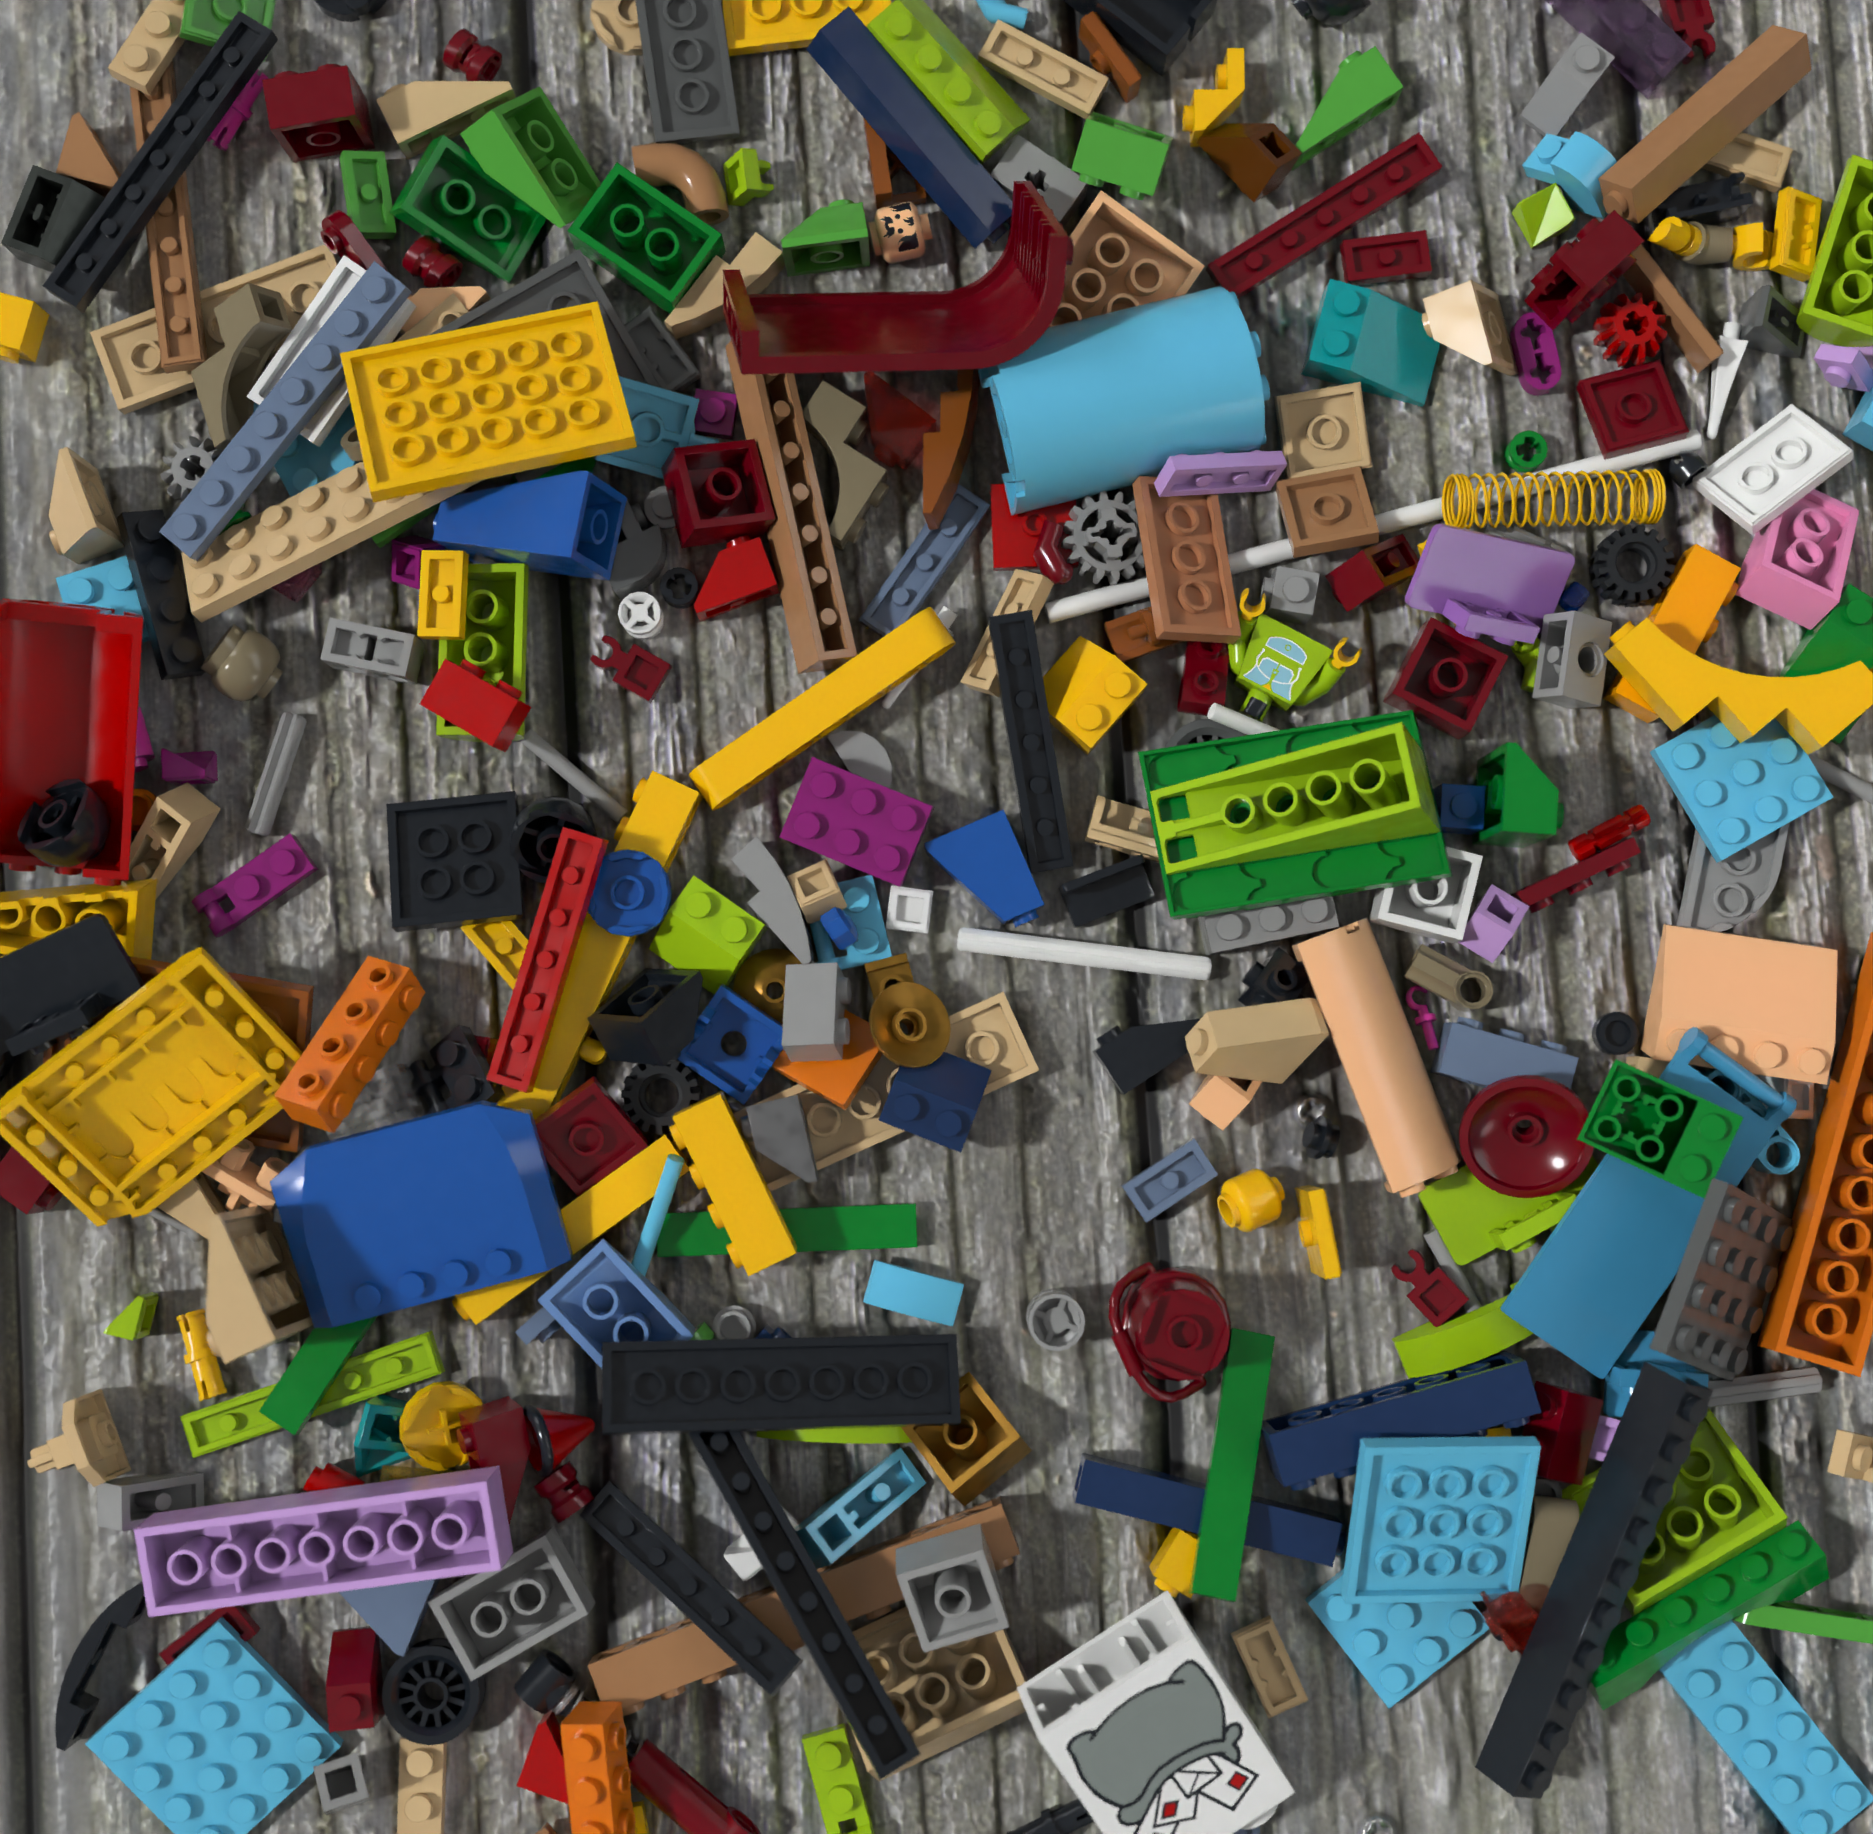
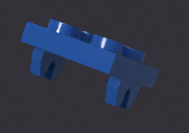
M722 984L696 1021L694 1039L681 1050V1055L677 1060L745 1105L783 1049V1024ZM738 1031L744 1035L747 1046L742 1054L731 1056L724 1052L721 1040L727 1032Z

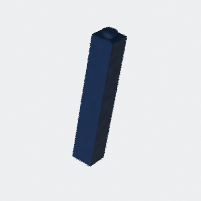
M849 6L821 28L806 49L974 249L987 238L994 244L1011 228L1007 220L1012 216L1013 201Z
M1082 1453L1072 1496L1074 1502L1198 1533L1206 1483ZM1251 1495L1244 1545L1333 1567L1335 1555L1341 1556L1343 1553L1346 1531L1341 1529L1343 1523L1335 1515Z

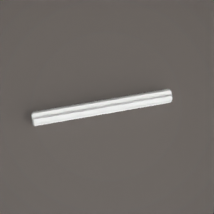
M963 927L959 929L957 938V949L960 951L1188 979L1207 980L1210 978L1212 969L1211 959L1204 956Z

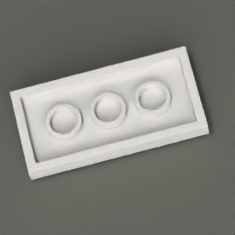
M345 255L342 257L247 395L249 399L258 405L262 403L367 270ZM406 299L369 347L392 343L417 306L409 299ZM345 377L300 432L303 437L318 447L321 446L350 404Z

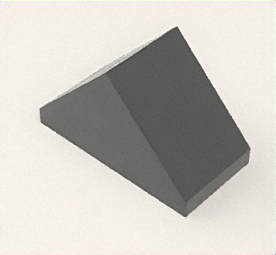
M1771 285L1762 286L1742 305L1738 322L1742 324L1739 340H1748L1749 342L1746 347L1748 349L1789 358H1800L1805 332L1799 328L1796 322L1799 309Z

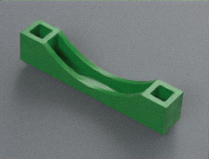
M1799 1520L1795 1521L1617 1625L1610 1634L1603 1651V1661L1594 1672L1588 1687L1589 1691L1601 1709H1607L1641 1689L1672 1657L1712 1629L1754 1609L1793 1600L1829 1579L1826 1554Z

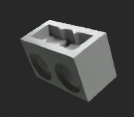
M329 618L320 660L334 669L416 685L425 643L414 634Z

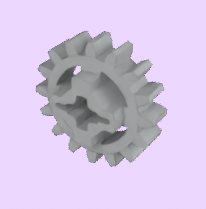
M1106 491L1098 494L1096 502L1089 495L1085 496L1081 501L1082 509L1074 506L1068 514L1073 521H1066L1063 525L1065 527L1063 532L1071 536L1064 538L1061 547L1072 549L1073 551L1066 560L1067 563L1079 562L1082 565L1078 572L1080 577L1084 576L1088 571L1094 573V584H1098L1103 576H1107L1110 585H1115L1119 581L1120 574L1128 581L1135 575L1134 567L1142 570L1145 566L1137 513L1134 511L1136 508L1135 499L1126 505L1122 503L1123 493L1119 491L1113 500H1108ZM1095 514L1094 527L1081 531L1084 521ZM1103 531L1107 533L1108 538H1115L1113 545L1109 544L1108 538L1100 537ZM1134 545L1131 556L1121 562V557L1123 556L1122 549ZM1088 553H1090L1091 555H1093V556H1094L1095 558H1097L1099 561L1095 560V559H1094L1093 557H1091Z

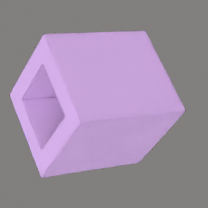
M1491 884L1470 914L1463 940L1458 941V943L1493 963L1516 932L1529 906Z

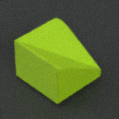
M1556 183L1523 199L1512 211V215L1531 249L1569 230L1575 222V216Z

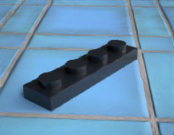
M163 509L122 512L116 520L161 680L202 676L205 671L201 669L205 658L173 544L159 532L166 523Z

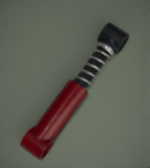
M546 1649L542 1650L514 1684V1689L520 1698L531 1708L542 1714H547L552 1710L556 1715L559 1714L560 1716L564 1715L567 1717L580 1701H589L584 1697V1690H579V1686H575V1683H573L576 1680L574 1670L561 1657ZM626 1730L628 1767L631 1773L630 1785L687 1834H761L758 1827L749 1817L734 1807H727L648 1738L644 1741H636L631 1737V1730Z

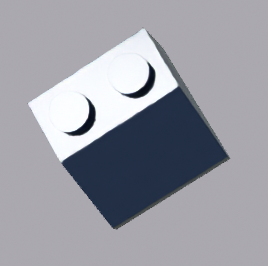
M944 1052L936 1061L924 1067L907 1068L900 1066L878 1121L961 1153L992 1070Z

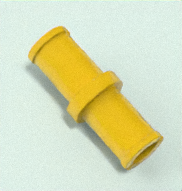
M204 1308L176 1317L187 1354L183 1356L185 1364L191 1365L199 1394V1401L228 1392L224 1385L217 1356L213 1353L207 1341L209 1328L206 1324Z

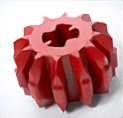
M1623 293L1614 299V304L1606 302L1600 309L1602 317H1598L1593 322L1592 328L1600 333L1594 338L1593 345H1605L1607 348L1602 354L1603 359H1609L1614 354L1617 356L1618 367L1625 366L1629 359L1635 366H1639L1645 362L1646 356L1654 357L1660 351L1658 343L1666 339L1668 332L1659 327L1666 321L1667 315L1654 314L1653 312L1657 306V300L1645 305L1643 304L1642 293H1636L1631 300Z

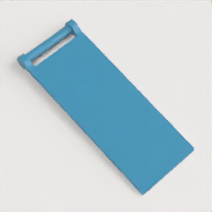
M1692 1027L1686 1031L1680 1040L1677 1052L1659 1077V1079L1744 1117L1715 1176V1179L1727 1182L1735 1187L1738 1186L1778 1126L1792 1115L1797 1106L1796 1099L1786 1092L1779 1093L1711 1044L1708 1041V1035L1697 1027ZM1698 1055L1767 1105L1768 1109L1764 1119L1690 1066L1689 1062ZM1606 1154L1501 1306V1311L1599 1379H1604L1677 1274L1704 1198L1610 1154Z

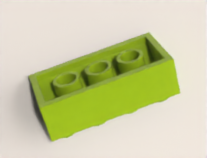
M895 0L867 25L868 30L982 165L1031 120L923 0Z

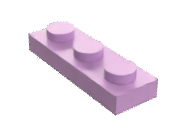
M1255 450L1243 453L1178 454L1168 458L1154 485L1159 497L1270 491L1287 466V462L1282 451L1263 452Z

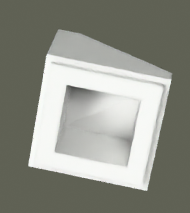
M744 1535L726 1548L724 1558L742 1581H748L762 1569Z

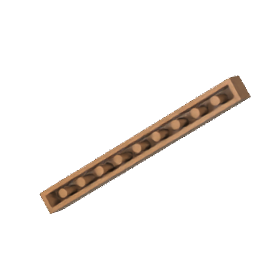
M999 1496L840 1558L831 1565L818 1568L817 1570L850 1627V1620L866 1615L868 1620L880 1617L892 1610L891 1604L904 1600L896 1576V1548L981 1523L996 1571L1014 1563L1013 1556L1019 1555L1020 1550ZM772 1585L738 1598L748 1610L792 1651L805 1645ZM687 1618L594 1654L587 1666L600 1701L622 1702L623 1716H627L642 1709L645 1706L644 1701L658 1695H660L661 1700L671 1699L686 1691L685 1685L699 1679L702 1680L703 1684L714 1682L727 1675V1668L738 1664Z

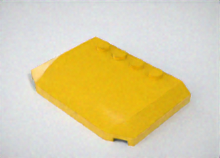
M199 947L177 959L9 1090L0 1099V1135L97 1227L106 1225L109 1219L129 1214L132 1218L146 1215L283 1109L274 1095L303 1052L203 947Z

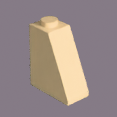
M1303 998L1206 1012L1185 1036L1195 1073L1282 1084L1329 1035L1317 999Z

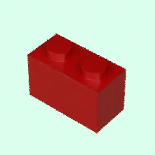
M445 658L422 698L420 705L490 746L506 752L532 708L519 700L523 692L500 679L496 686L483 680L486 671L464 658L460 665Z

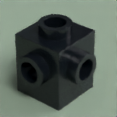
M1278 947L1263 964L1256 961L1241 981L1247 987L1238 1001L1245 1006L1306 998L1300 994L1309 981L1304 965Z

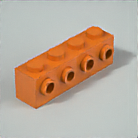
M367 956L274 1095L292 1120L335 1133L343 1119L349 1115L357 1097L367 1082L373 1078L376 1068L389 1048L395 1044L400 1031L411 1014L419 1007L426 993L409 967Z
M580 1701L560 1724L572 1834H635V1813L632 1806L631 1773L628 1767L626 1727L623 1720L622 1702Z

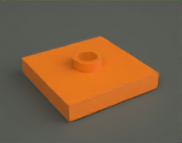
M844 1009V1018H848L850 1024V1042L843 1045L842 1060L791 1062L784 1049H782L772 1067L779 1074L840 1108L847 1110L882 1056V1052L873 1040L869 1022Z

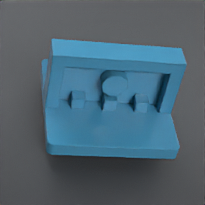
M1637 1330L1605 1377L1604 1414L1609 1417H1622L1645 1362L1672 1368L1707 1388L1709 1374L1696 1370L1694 1366L1650 1349L1655 1331Z

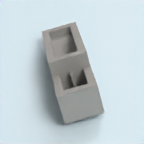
M756 836L731 859L759 890L747 904L802 964L815 963L806 919L790 882L777 861Z

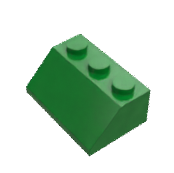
M1507 742L1477 760L1476 786H1486L1483 830L1473 834L1472 844L1525 848L1556 835L1557 829H1561L1564 820V805L1562 802H1558L1559 790L1517 743Z

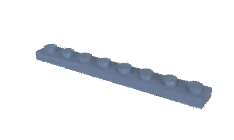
M374 261L159 532L188 557L198 561L343 380L345 374L340 353L368 348L412 292Z

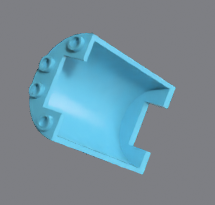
M1220 286L1048 327L1031 347L1017 357L995 366L977 369L982 389L990 387L1009 469V472L1002 474L1011 516L1084 498L1087 495H1096L1103 491L1108 492L1132 486L1139 476L1158 477L1170 456L1178 454L1202 455L1217 452L1243 453L1259 450L1261 445H1265L1267 438L1264 401L1270 399V387L1266 376L1260 374L1257 357L1261 356V344L1258 334L1255 331H1249L1240 310L1236 293L1234 291L1228 292V290Z

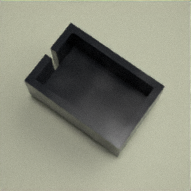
M1064 0L1083 16L1092 11L1096 12L1120 45L1162 77L1185 50L1187 40L1191 42L1214 14L1217 0Z

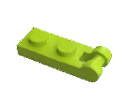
M845 1723L802 1735L803 1747L827 1834H875ZM855 1818L857 1830L843 1833L840 1822Z

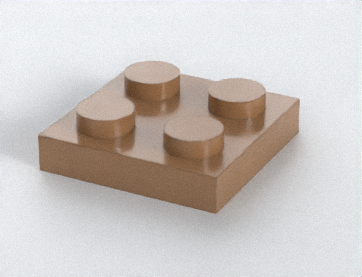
M1360 466L1276 481V494L1294 558L1379 543V529Z

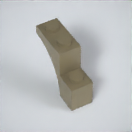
M247 283L214 308L220 328V335L225 347L191 371L214 448L223 450L253 414L254 401L249 399L247 395L258 381L271 352L292 331L280 292Z
M823 380L804 408L803 416L807 431L827 450L838 473L839 500L836 513L829 526L832 544L843 550L848 541L855 543L867 524V521L863 519L871 505L877 508L882 503L890 486L885 484L887 482V469L850 447L851 443L857 446L869 428V424L865 422L867 420L866 407Z

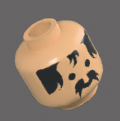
M912 202L880 208L875 213V221L869 222L876 256L883 255L884 260L889 264L923 256L926 250L925 240L933 239L928 214L919 215L917 207Z

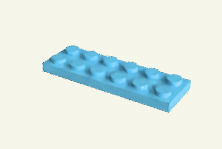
M1732 1620L1712 1629L1689 1644L1659 1669V1672L1789 1834H1835L1873 1802V1795Z

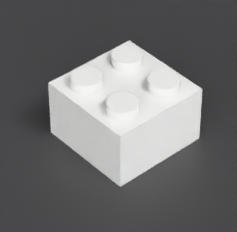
M1446 847L1453 877L1386 889L1384 887L1377 888L1368 921L1448 943L1462 941L1483 856Z

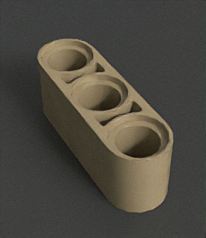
M1533 1495L1517 1601H1508L1511 1614L1531 1617L1539 1616L1579 1520V1508L1575 1500Z

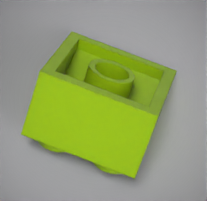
M693 875L666 914L649 950L678 970L700 971L703 977L702 987L715 995L722 984L729 985L768 927Z

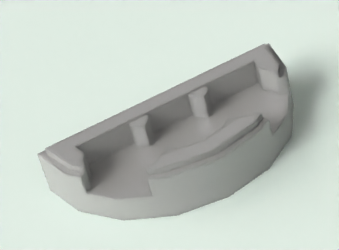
M841 731L828 736V739L849 772L890 788L893 765L887 750L874 737L860 731Z

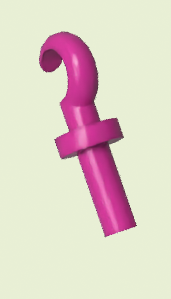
M1418 985L1413 986L1407 991L1406 1002L1412 1010L1418 1012L1419 1017L1414 1018L1416 1026L1422 1025L1429 1051L1438 1049L1439 1045L1432 1022L1437 1020L1435 1013H1429L1426 1004H1416L1412 999L1414 991L1427 993V990Z

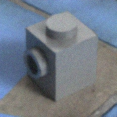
M1277 566L1270 578L1264 577L1260 602L1263 593L1266 594L1264 614L1278 621L1305 625L1313 616L1320 573Z

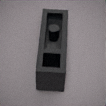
M1200 1019L1134 1026L1124 1031H1121L1117 1025L1096 1039L1100 1047L1092 1052L1119 1093L1124 1095L1188 1053L1185 1036Z

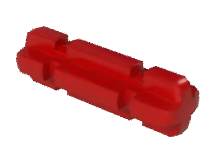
M1636 805L1624 811L1623 816L1619 814L1588 830V834L1583 833L1568 842L1569 849L1576 860H1583L1595 854L1596 850H1603L1631 835V831L1636 832L1651 823L1650 816L1643 805Z

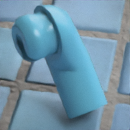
M976 0L989 22L996 24L999 19L1016 29L1024 30L1028 15L1027 8L1009 5L1005 0Z

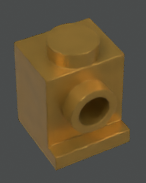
M906 953L864 964L874 1001L890 980L914 982Z

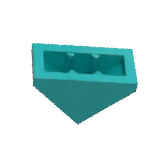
M380 1394L366 1402L354 1443L356 1477H362L411 1458L406 1453L399 1437V1420L408 1401Z

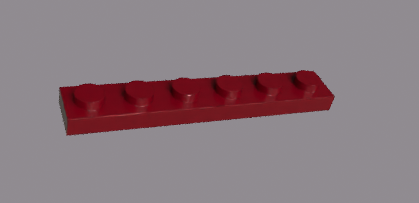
M1420 132L1209 263L1206 272L1216 287H1223L1228 292L1234 291L1239 299L1440 172L1442 165Z

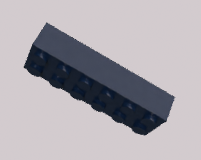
M1504 1350L1449 1371L1404 1379L1263 1420L1260 1436L1271 1473L1283 1487L1291 1486L1292 1490H1302L1316 1485V1478L1333 1473L1335 1478L1356 1474L1361 1438L1484 1437L1488 1434L1487 1428L1503 1424L1504 1428L1523 1426L1530 1422L1529 1416L1542 1412L1526 1360Z

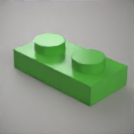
M342 150L339 159L348 217L354 222L365 239H393L396 234L394 215L389 213L393 205L385 151Z

